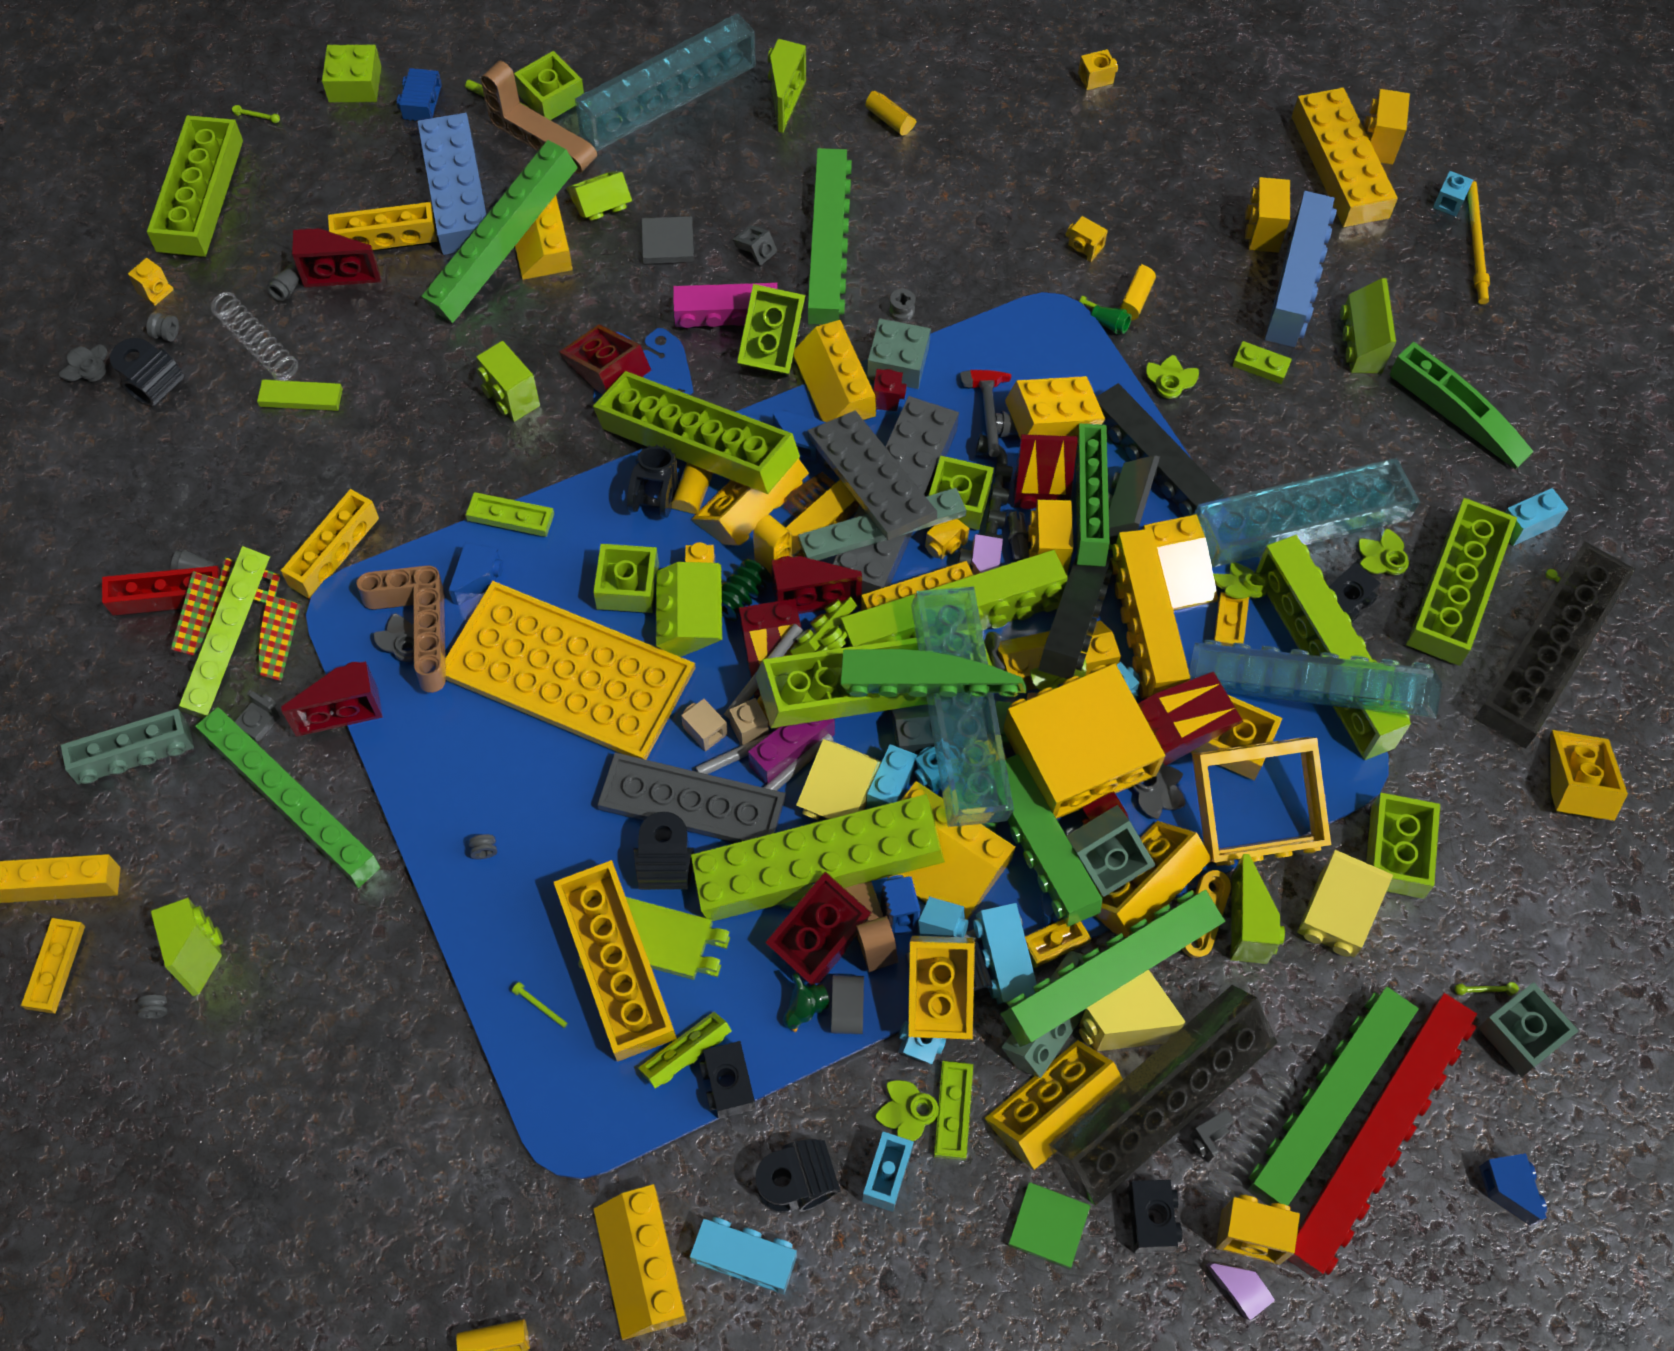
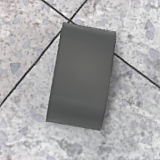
M833 975L831 1034H863L864 976Z

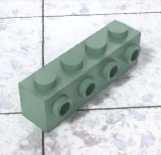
M179 709L61 744L65 769L77 784L92 783L100 777L110 774H121L129 768L139 765H150L158 759L178 756L194 748L189 723Z
M1069 951L1051 976L1050 981L1053 982L1060 978L1057 972L1067 965L1074 963L1078 967L1084 963L1082 959L1084 955ZM1086 1009L1022 1047L1019 1046L1011 1033L1002 1049L1019 1070L1041 1078L1082 1019Z

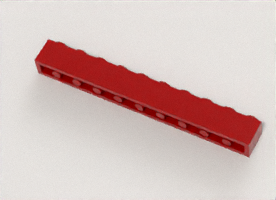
M1443 993L1435 1001L1298 1228L1295 1253L1287 1260L1315 1280L1324 1273L1329 1275L1336 1266L1339 1259L1334 1255L1340 1246L1345 1248L1352 1239L1355 1232L1350 1228L1356 1219L1361 1221L1368 1212L1371 1205L1366 1201L1371 1193L1376 1195L1384 1185L1386 1178L1382 1174L1387 1166L1393 1168L1401 1156L1402 1152L1397 1149L1402 1140L1406 1143L1410 1140L1417 1128L1413 1124L1417 1115L1422 1117L1432 1103L1428 1099L1432 1090L1437 1092L1447 1078L1443 1071L1447 1065L1452 1067L1462 1052L1458 1049L1459 1044L1462 1040L1467 1042L1476 1029L1472 1022L1477 1013L1446 993Z

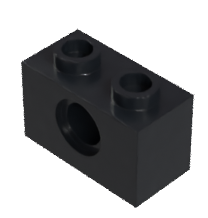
M1355 562L1328 587L1335 592L1338 604L1343 612L1349 615L1351 623H1353L1361 612L1359 610L1364 606L1369 608L1377 600L1379 595L1376 592L1381 583Z
M741 1041L703 1050L705 1060L699 1061L703 1080L710 1079L712 1091L706 1092L710 1111L717 1109L718 1118L721 1119L756 1110ZM723 1075H731L735 1078L734 1083L728 1087L719 1085L718 1080Z
M1171 1179L1132 1181L1127 1190L1134 1254L1173 1252L1178 1247V1242H1182V1228L1180 1222L1175 1221L1174 1209H1178V1193L1176 1189H1172ZM1148 1210H1158L1163 1216V1223L1156 1224L1149 1219Z

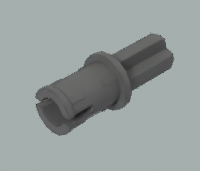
M1017 511L1011 512L1007 516L1010 532L1008 542L1011 544L1013 560L1016 562L1029 558V534L1026 532L1025 515L1020 511L1018 513L1019 519H1017Z

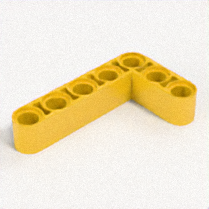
M839 480L786 528L771 515L764 516L757 523L753 531L755 561L764 566L772 577V560H778L784 556L805 557L798 541L799 534L846 521L857 511L860 504L844 483Z

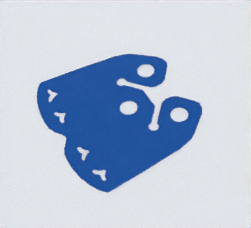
M655 329L646 337L645 343L651 349L664 353L665 357L659 358L653 352L643 350L651 368V371L644 375L643 378L678 390V388L685 390L683 393L691 395L694 391L685 350L681 341L666 329ZM616 332V333H618V334H620V335H622V336H624V337H626V338H628V339L631 340V338H629L628 336H626V335H624V334H622V333H620V332ZM658 336H663L666 338V343L657 345L655 339ZM594 389L593 401L596 403L603 395Z

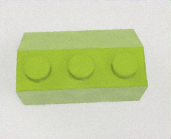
M1381 278L1350 293L1345 305L1341 306L1340 318L1345 323L1343 340L1347 341L1348 346L1346 349V362H1350L1351 373H1383L1396 344L1387 278Z
M676 562L658 570L656 578V646L682 657L721 641V565L719 563Z
M185 898L152 910L151 914L165 968L192 996L200 994L222 957L219 945L223 944V938L219 928L213 926L210 917H205L201 906L196 907L189 898Z

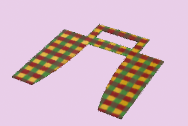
M225 557L219 579L192 572L171 650L193 656L208 633L235 560ZM265 570L262 577L271 580L268 591L257 589L254 600L266 603L260 632L259 672L261 676L282 681L301 604L276 597L281 575Z

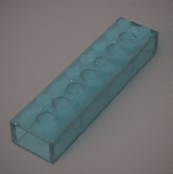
M737 13L575 98L580 134L586 141L592 144L596 151H599L756 66L755 31Z
M1394 458L1198 504L1194 515L1197 514L1206 537L1210 562L1213 568L1262 556L1267 545L1296 534L1301 543L1308 545L1407 521L1412 517L1420 500L1398 459Z
M974 587L916 591L911 608L918 650L963 657L988 665ZM927 693L926 698L948 827L1007 821L1014 811L993 693H987V696L974 697L969 695V693H957L954 697H944L939 695V693Z
M1215 640L1194 643L1189 670L1190 678L1195 679L1214 671L1226 693L1437 718L1442 682L1435 669H1431L1429 664L1415 662L1412 663V666L1400 665V662L1391 659H1382L1381 663L1369 662L1368 658L1362 656H1351L1350 659H1341L1336 654L1326 652L1321 653L1320 656L1309 655V652L1299 649H1292L1291 653L1279 652L1280 649L1271 646H1262L1261 650L1250 649L1251 646L1243 643H1233V647L1222 646L1221 642Z

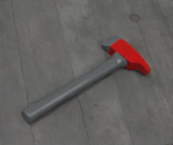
M992 370L963 371L960 373L963 385L971 388L980 387L988 451L991 457H996L1000 452L993 387H997L1002 382H1009L1012 375Z

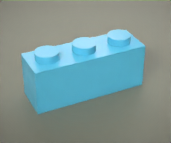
M1017 903L978 912L976 920H973V926L977 938L982 939L984 950H981V954L986 967L989 968L993 984L992 989L989 990L992 999L996 998L997 1005L1007 1003L1024 993L1026 998L1035 993L1032 987L1037 983Z
M713 1217L712 1221L703 1219L690 1255L693 1264L783 1295L785 1294L797 1258V1250L792 1249L793 1244L778 1238H774L773 1242L762 1239L760 1232L744 1227L742 1232L730 1228L731 1223L721 1218Z

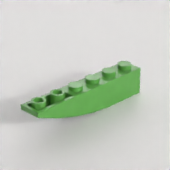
M1411 343L1397 356L1389 374L1392 378L1515 470L1533 453V450L1515 428L1486 398L1455 371L1417 343Z
M907 649L843 650L841 685L847 693L854 697H865L868 693H879V695L884 697H895L897 693H909V695L914 697H924L927 693H939V695L944 697H954L957 693H969V695L974 697L987 696V693H999L1001 696L1014 697L1018 693H1026V686L1022 677L963 657Z

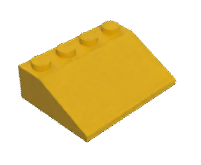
M916 781L902 800L927 794L945 862L897 875L912 877L917 898L926 904L928 898L932 897L964 906L965 919L968 920L1012 861L1015 846Z

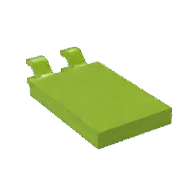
M626 897L652 969L695 980L697 972L718 977L721 969L720 959L702 957L706 944L727 949L730 941L729 931L720 928L711 929L713 925L711 919Z

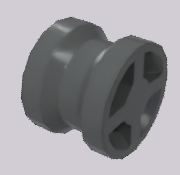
M901 288L891 294L889 313L894 320L905 322L914 316L916 297L912 291Z
M153 312L147 321L148 336L155 339L162 337L163 340L169 342L175 340L179 330L177 317L172 315L165 317L159 312Z

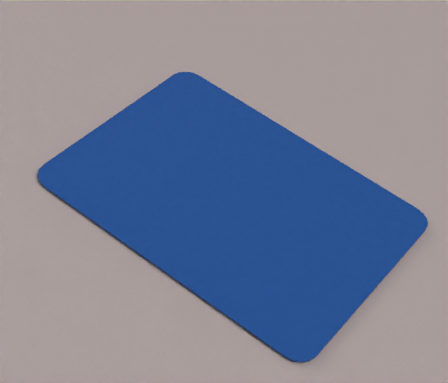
M1041 292L1023 296L931 333L929 350L919 389L906 387L905 400L899 399L898 411L876 409L875 417L864 420L886 447L908 396L959 412L957 432L946 457L994 467L992 485L980 529L969 528L968 542L964 546L960 544L953 554L948 553L942 560L933 557L925 547L926 533L933 526L914 531L891 585L957 564L961 548L972 550L975 534L985 536L997 458L991 457L989 452L987 457L975 455L979 435H987L983 395L980 387L971 388L963 385L960 373L963 371L992 370L1012 375L1009 382H1002L997 387H993L995 413H1001V411L1010 413L1005 399L1016 380L1087 376L1096 397L1119 383L1190 457L1098 320L1091 316L1092 313L1081 302L1063 294ZM868 359L860 362L866 376L868 370ZM868 379V381H869V383H870V385H871V387H872V389H873V391H874L875 381ZM806 384L736 411L739 414L773 426L774 409L788 410L794 414L815 417L821 421ZM1107 432L1108 494L1114 495L1116 489L1111 488L1115 472L1121 473L1123 464L1132 460L1121 445L1114 442ZM1019 435L998 437L999 445L1007 454V465L1013 466L1010 483H1004V488L1010 489L1007 505L1001 504L1000 511L1006 512L1003 528H997V534L1003 536L999 567L1016 562L1013 560L1012 547L1008 542V535L1010 534L1007 521L1008 514L1017 511V519H1019V511L1024 513L1027 532L1028 525H1030L1031 511H1036V508L1027 510L1014 507V474L1020 445ZM642 449L515 499V501L553 508L554 517L547 537L476 523L465 519L341 569L321 583L311 596L306 612L308 632L325 674L327 675L335 668L345 666L350 662L366 661L376 682L383 718L347 726L520 1139L538 1165L556 1176L581 1180L608 1173L719 1118L717 1109L710 1111L706 1092L712 1091L710 1079L703 1080L699 1061L705 1060L704 1053L694 1063L686 1065L674 1074L669 1082L658 1086L656 1089L643 1077L638 1067L673 1041L617 1062L585 970L579 967L580 956L554 881L612 860L625 897L706 918L701 912L694 869L688 889L639 890L633 848H638L639 829L644 820L598 809V802L614 754L619 752L447 680L444 687L437 692L423 691L417 678L414 661L404 662L397 659L394 653L380 649L374 639L375 632L387 631L389 620L395 613L413 624L414 605L382 609L366 608L363 605L357 587V580L361 575L368 572L419 566L435 567L439 571L444 589L446 658L486 592L484 591L460 605L453 604L449 588L464 543L497 548L500 560H503V571L500 577H496L495 582L657 647L656 593L653 613L597 609L593 592L600 545L657 547L659 570L676 562H685L686 545H693L697 542L714 545L715 563L721 565V582L723 583L726 582V579L733 574L737 567H740L744 559L755 561L754 539L752 531L745 543L738 546L724 545L692 521L696 514L671 509L667 518L661 517L659 515L660 508L640 505L638 512H629L627 508L629 482L633 468L636 466L637 454ZM819 454L816 463L800 459L809 474L802 480L803 484L798 489L791 491L785 497V502L780 507L773 509L768 514L785 528L840 480L834 471L824 466L825 459L821 454ZM676 458L679 485L687 462ZM1076 459L1070 498L1072 504L1073 553L1067 573L1068 578L1077 555ZM713 473L700 510L730 479ZM649 480L644 486L645 493L652 498H658L662 482ZM1154 480L1138 530H1143V526L1147 524L1185 517L1172 499L1167 498L1163 494L1161 488ZM1221 502L1217 510L1200 520L1206 537L1213 574H1230L1231 562L1246 566L1255 573L1260 558ZM856 512L849 519H853ZM1028 542V549H1031V542ZM1108 549L1107 556L1113 558V551ZM837 555L818 561L833 564ZM1112 575L1099 617L1096 619L1103 622L1113 632L1121 655L1119 662L1126 668L1129 666L1133 668L1132 659L1134 652L1133 648H1129L1127 644L1126 634L1128 627L1127 623L1123 624L1121 620L1120 610L1123 606L1121 599L1116 598L1115 583L1117 581L1115 575ZM764 581L766 588L764 590L757 589L759 592L757 598L749 596L752 600L750 606L775 602L772 582ZM1215 584L1218 596L1217 602L1174 610L1190 680L1214 671L1228 695L1283 718L1273 741L1301 737L1317 738L1328 824L1362 809L1380 794L1389 776L1388 752L1364 760L1267 594L1260 598L1249 597L1244 645L1241 651L1213 646L1219 596L1221 592L1225 593L1226 589H1222ZM858 604L849 615L860 612L861 604ZM1058 608L1050 612L1041 611L1035 613L1025 620L1017 619L1007 622L1001 628L983 630L980 632L983 641L988 632L998 633L1001 636L1000 641L1048 632L1052 627ZM821 610L799 614L802 633L807 629H811L812 625L810 623L821 614H825L826 611ZM735 611L738 616L735 622L722 614L721 641L682 656V658L694 662L696 668L647 760L697 772L695 767L741 746L730 725V719L724 715L751 679L740 625V614ZM404 648L403 650H404V651H410V650H412V649H411V648ZM1029 690L1026 693H1018L1014 697L1001 696L999 693H987V696L971 697L977 698L983 711L987 741H989L992 731L996 701L1010 703L1020 699H1026L1027 701L1028 693H1039L1041 690ZM1139 694V697L1136 699L1137 704L1145 700V698L1141 699ZM703 699L726 721L728 734L706 752L683 728L681 716L689 705L699 703ZM891 710L834 718L835 735L832 738L838 744L880 761L883 760L890 744L896 746ZM768 725L769 733L776 731V728H771ZM1013 748L1003 749L1006 759L1016 755ZM1189 752L1166 765L1176 768L1183 773L1181 780L1176 784L1186 802L1183 808L1178 810L1163 809L1159 819H1153L1141 810L1138 804L1139 794L1135 792L1133 787L1116 793L1139 837L1156 821L1197 832L1204 844L1192 753ZM1301 752L1266 757L1255 781L1220 765L1208 766L1218 848L1306 836L1311 833ZM748 756L708 774L758 787L766 785L749 766ZM816 757L778 790L779 792H784L786 798L776 833L828 820V818L820 816L819 820L802 814L804 808L797 806ZM915 772L910 780V783L906 789L905 794L909 791V789L916 781L919 782L915 775ZM1147 780L1141 782L1144 786H1151ZM940 788L934 793L944 798L947 788ZM1081 808L1058 818L1057 821L1067 836L1083 826L1081 820L1085 818V815ZM1001 816L993 832L1015 846L1013 858L968 919L967 931L974 929L973 920H976V914L981 910L1017 903L1023 922L1024 935L1027 936L1044 928L1042 926L1038 874L1034 867L1030 868L1027 865L1022 845L1015 843L1010 832L1011 826L1008 820H1003ZM687 831L689 847H694V854L735 843ZM484 834L495 836L496 843L494 846L497 847L496 855L486 859L471 858L470 851L472 848L469 847L468 841L472 837ZM1240 859L1234 860L1235 864L1230 866H1217L1216 863L1209 861L1202 871L1173 899L1196 889L1199 879L1210 871L1218 870L1224 874L1234 871ZM887 877L871 881L881 911L882 885ZM918 899L921 916L926 904ZM775 905L713 921L711 929L720 928L730 932V941L727 949L706 944L702 957L720 959L721 969L718 977L697 972L695 980L655 969H652L676 1038H679L714 1011L727 1022L732 1032L726 1035L721 1043L710 1048L741 1041L754 1100L757 1101L900 1032L905 1021L909 1022L910 965L906 960L905 954L910 952L911 937L920 936L919 926L915 932L894 936L898 963L869 972L856 936L829 973L820 983L815 984L824 985L829 998V1008L822 1010L821 1013H814L810 1021L802 1023L798 1027L797 1032H793L792 1029L787 1028L783 1023V1015L789 1007L790 997L794 988L792 974L797 973L802 983L807 987L811 984L765 943L793 909L789 908L788 910ZM1095 916L1081 921L1091 939L1110 930ZM982 940L977 941L980 951L984 950ZM833 975L864 976L863 1034H831ZM518 982H521L525 986L524 990L568 1023L565 1028L560 1026L521 994L515 995L512 992L513 987ZM723 1075L719 1078L718 1084L723 1087L731 1086L735 1078L731 1075Z

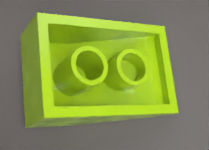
M778 39L775 47L770 48L767 61L771 65L768 80L771 81V93L778 132L783 133L806 82V45Z
M1243 854L1231 875L1230 960L1267 964L1273 954H1277L1279 945H1283L1285 928L1280 926V914L1250 855Z

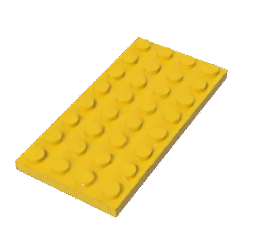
M495 581L491 582L445 658L447 681L621 754L647 760L696 668L695 663Z

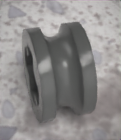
M478 835L468 841L469 847L472 848L470 856L473 859H486L497 854V847L494 846L496 839L493 835Z
M162 995L140 997L138 999V1006L141 1009L138 1010V1017L143 1019L164 1017L167 1015V1009L164 1007L167 1004V998Z

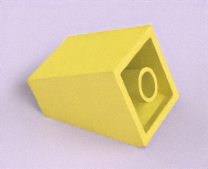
M823 739L797 806L804 808L802 814L819 820L820 816L832 819L863 811L867 803V793L882 761L834 741Z
M1335 850L1320 872L1297 933L1303 935L1309 942L1315 944L1322 943L1333 948V951L1341 956L1355 958L1364 945L1393 874Z
M1147 970L1087 1007L1079 1024L1081 1028L1079 1033L1087 1045L1092 1044L1096 1051L1157 1045L1174 1041L1184 1026L1185 1020L1151 972Z

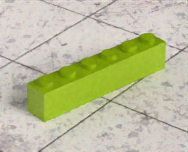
M244 546L241 547L177 709L181 712L201 719L208 716L270 556Z

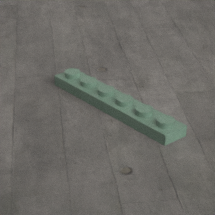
M957 488L927 496L926 498L937 510V519L904 534L966 516V508ZM868 514L798 535V541L804 556L814 560H821L887 540Z

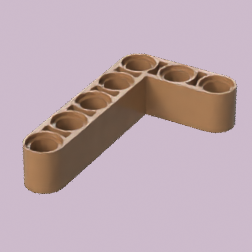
M497 61L481 77L488 116L497 128L537 151L541 149L547 140L565 148L578 167L575 170V173L578 174L582 173L597 157V151L588 141L519 103L515 76L508 64L503 61Z
M419 566L374 571L361 575L357 580V587L363 605L366 608L382 609L414 605V668L423 691L433 693L442 689L446 682L444 589L439 571L433 566Z
M872 882L846 887L845 889L872 912L865 923L856 925L858 931L856 936L868 971L872 972L898 963L892 928L888 917L882 914Z

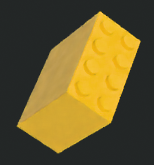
M1116 663L1108 667L1100 665L1091 670L1089 675L1082 678L1074 676L1066 680L1063 686L1056 689L1052 687L1043 689L1036 695L1037 697L1030 700H1017L1007 710L1003 731L1015 754L1020 755L1056 819L1077 811L1113 791L1116 794L1157 776L1166 756Z

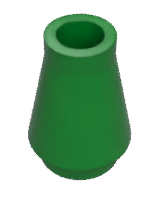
M1099 305L1094 307L1091 314L1101 325L1115 334L1126 333L1132 319V315L1127 313L1126 309L1101 307Z

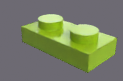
M1243 341L1234 360L1233 367L1282 384L1292 359Z

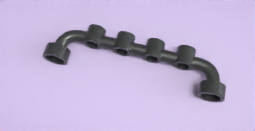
M980 434L975 455L987 457L989 452L987 435ZM999 445L1000 454L996 456L997 464L994 472V483L990 497L985 536L1002 539L1003 536L997 534V528H1003L1006 512L1000 511L1001 504L1007 505L1010 489L1004 488V483H1010L1013 466L1007 465V454ZM961 548L958 563L967 561L969 567L973 568L971 565L972 550Z

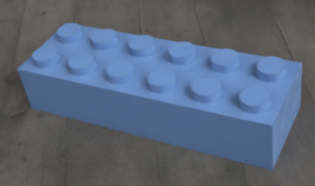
M467 113L418 121L437 234L443 255L457 253L487 216Z
M1304 191L1293 223L1265 336L1266 341L1295 347L1298 338H1304L1314 309L1310 302L1314 303L1318 292L1315 282L1319 283L1323 270L1322 264H1319V262L1324 263L1328 249L1324 243L1328 244L1332 228L1328 224H1333L1337 209L1332 208L1334 197Z

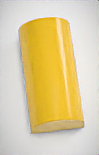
M871 91L865 106L873 114L901 135H906L913 129L917 122L915 118L885 95L877 91Z
M1143 264L1139 265L1120 309H1126L1127 313L1132 315L1131 321L1139 317L1156 279L1155 272Z
M687 462L672 500V509L697 514L713 472Z
M1063 919L1025 936L1031 963L1034 968L1091 942V937L1081 921L1067 927Z
M525 1319L458 1332L456 1336L457 1351H528L530 1349Z

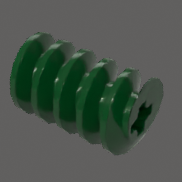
M744 559L740 567H737L733 574L726 579V582L722 583V614L726 618L735 622L738 619L735 611L739 613V608L744 607L742 603L750 606L752 600L749 596L757 598L759 596L757 589L764 590L766 588L764 581L772 582V577L764 566L754 560Z

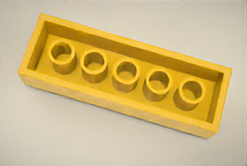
M1338 88L1298 96L1292 119L1328 196L1335 198L1333 207L1337 209L1336 213L1342 226L1348 227L1390 218L1398 197L1345 89Z
M1153 529L1120 532L1117 543L1113 544V558L1110 560L1109 568L1113 569L1112 575H1115L1117 581L1115 583L1116 598L1121 599L1123 606L1120 610L1121 620L1123 624L1127 623L1128 627L1126 634L1127 644L1129 648H1133L1134 652L1132 659L1133 669L1136 673H1139L1141 681L1139 694L1141 699H1147L1160 691L1190 681L1191 678Z
M612 860L554 881L617 1062L677 1039Z

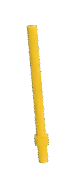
M1473 181L1467 193L1476 273L1473 280L1474 287L1477 289L1479 304H1487L1489 302L1488 287L1490 286L1489 274L1486 273L1477 182Z

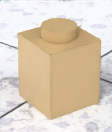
M756 698L729 709L730 725L741 746L769 733L768 720Z
M705 699L699 703L689 705L683 715H681L683 728L705 752L728 735L726 721Z

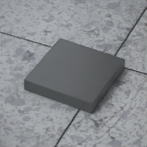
M692 216L642 218L643 263L694 262Z

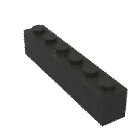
M1119 383L1096 397L1105 417L1102 425H1106L1110 438L1121 445L1132 461L1153 455L1160 456L1153 480L1161 488L1163 494L1167 498H1171L1179 507L1180 512L1185 517L1197 514L1200 521L1220 507L1224 492Z
M1076 555L1043 650L1038 671L1070 679L1074 676L1076 669L1082 670L1097 623L1096 618L1099 617L1113 573V569L1108 568L1111 557L1107 556L1106 566L1077 565Z

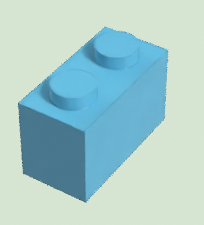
M1553 488L1507 508L1505 513L1517 517L1509 540L1512 546L1558 526L1568 511V507Z
M891 744L889 745L867 793L866 808L870 809L902 800L916 769L915 758H917V754Z
M882 1132L864 1189L862 1202L891 1212L894 1211L914 1141Z

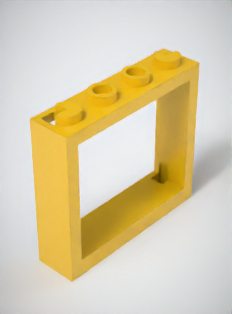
M1301 737L1192 753L1204 846L1212 858L1210 861L1216 863L1217 866L1234 865V860L1241 859L1243 854H1249L1252 861L1256 862L1264 860L1263 855L1274 854L1276 858L1289 857L1293 855L1292 851L1303 849V853H1316L1315 851H1320L1322 846L1331 845L1317 738ZM1301 752L1311 835L1218 848L1208 766Z

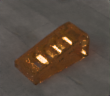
M821 472L784 498V508L797 518L827 491L820 485L821 482L829 488L836 484V482ZM816 488L822 495H818L813 489ZM808 494L814 498L813 501L807 497ZM803 500L807 505L804 506L800 501Z

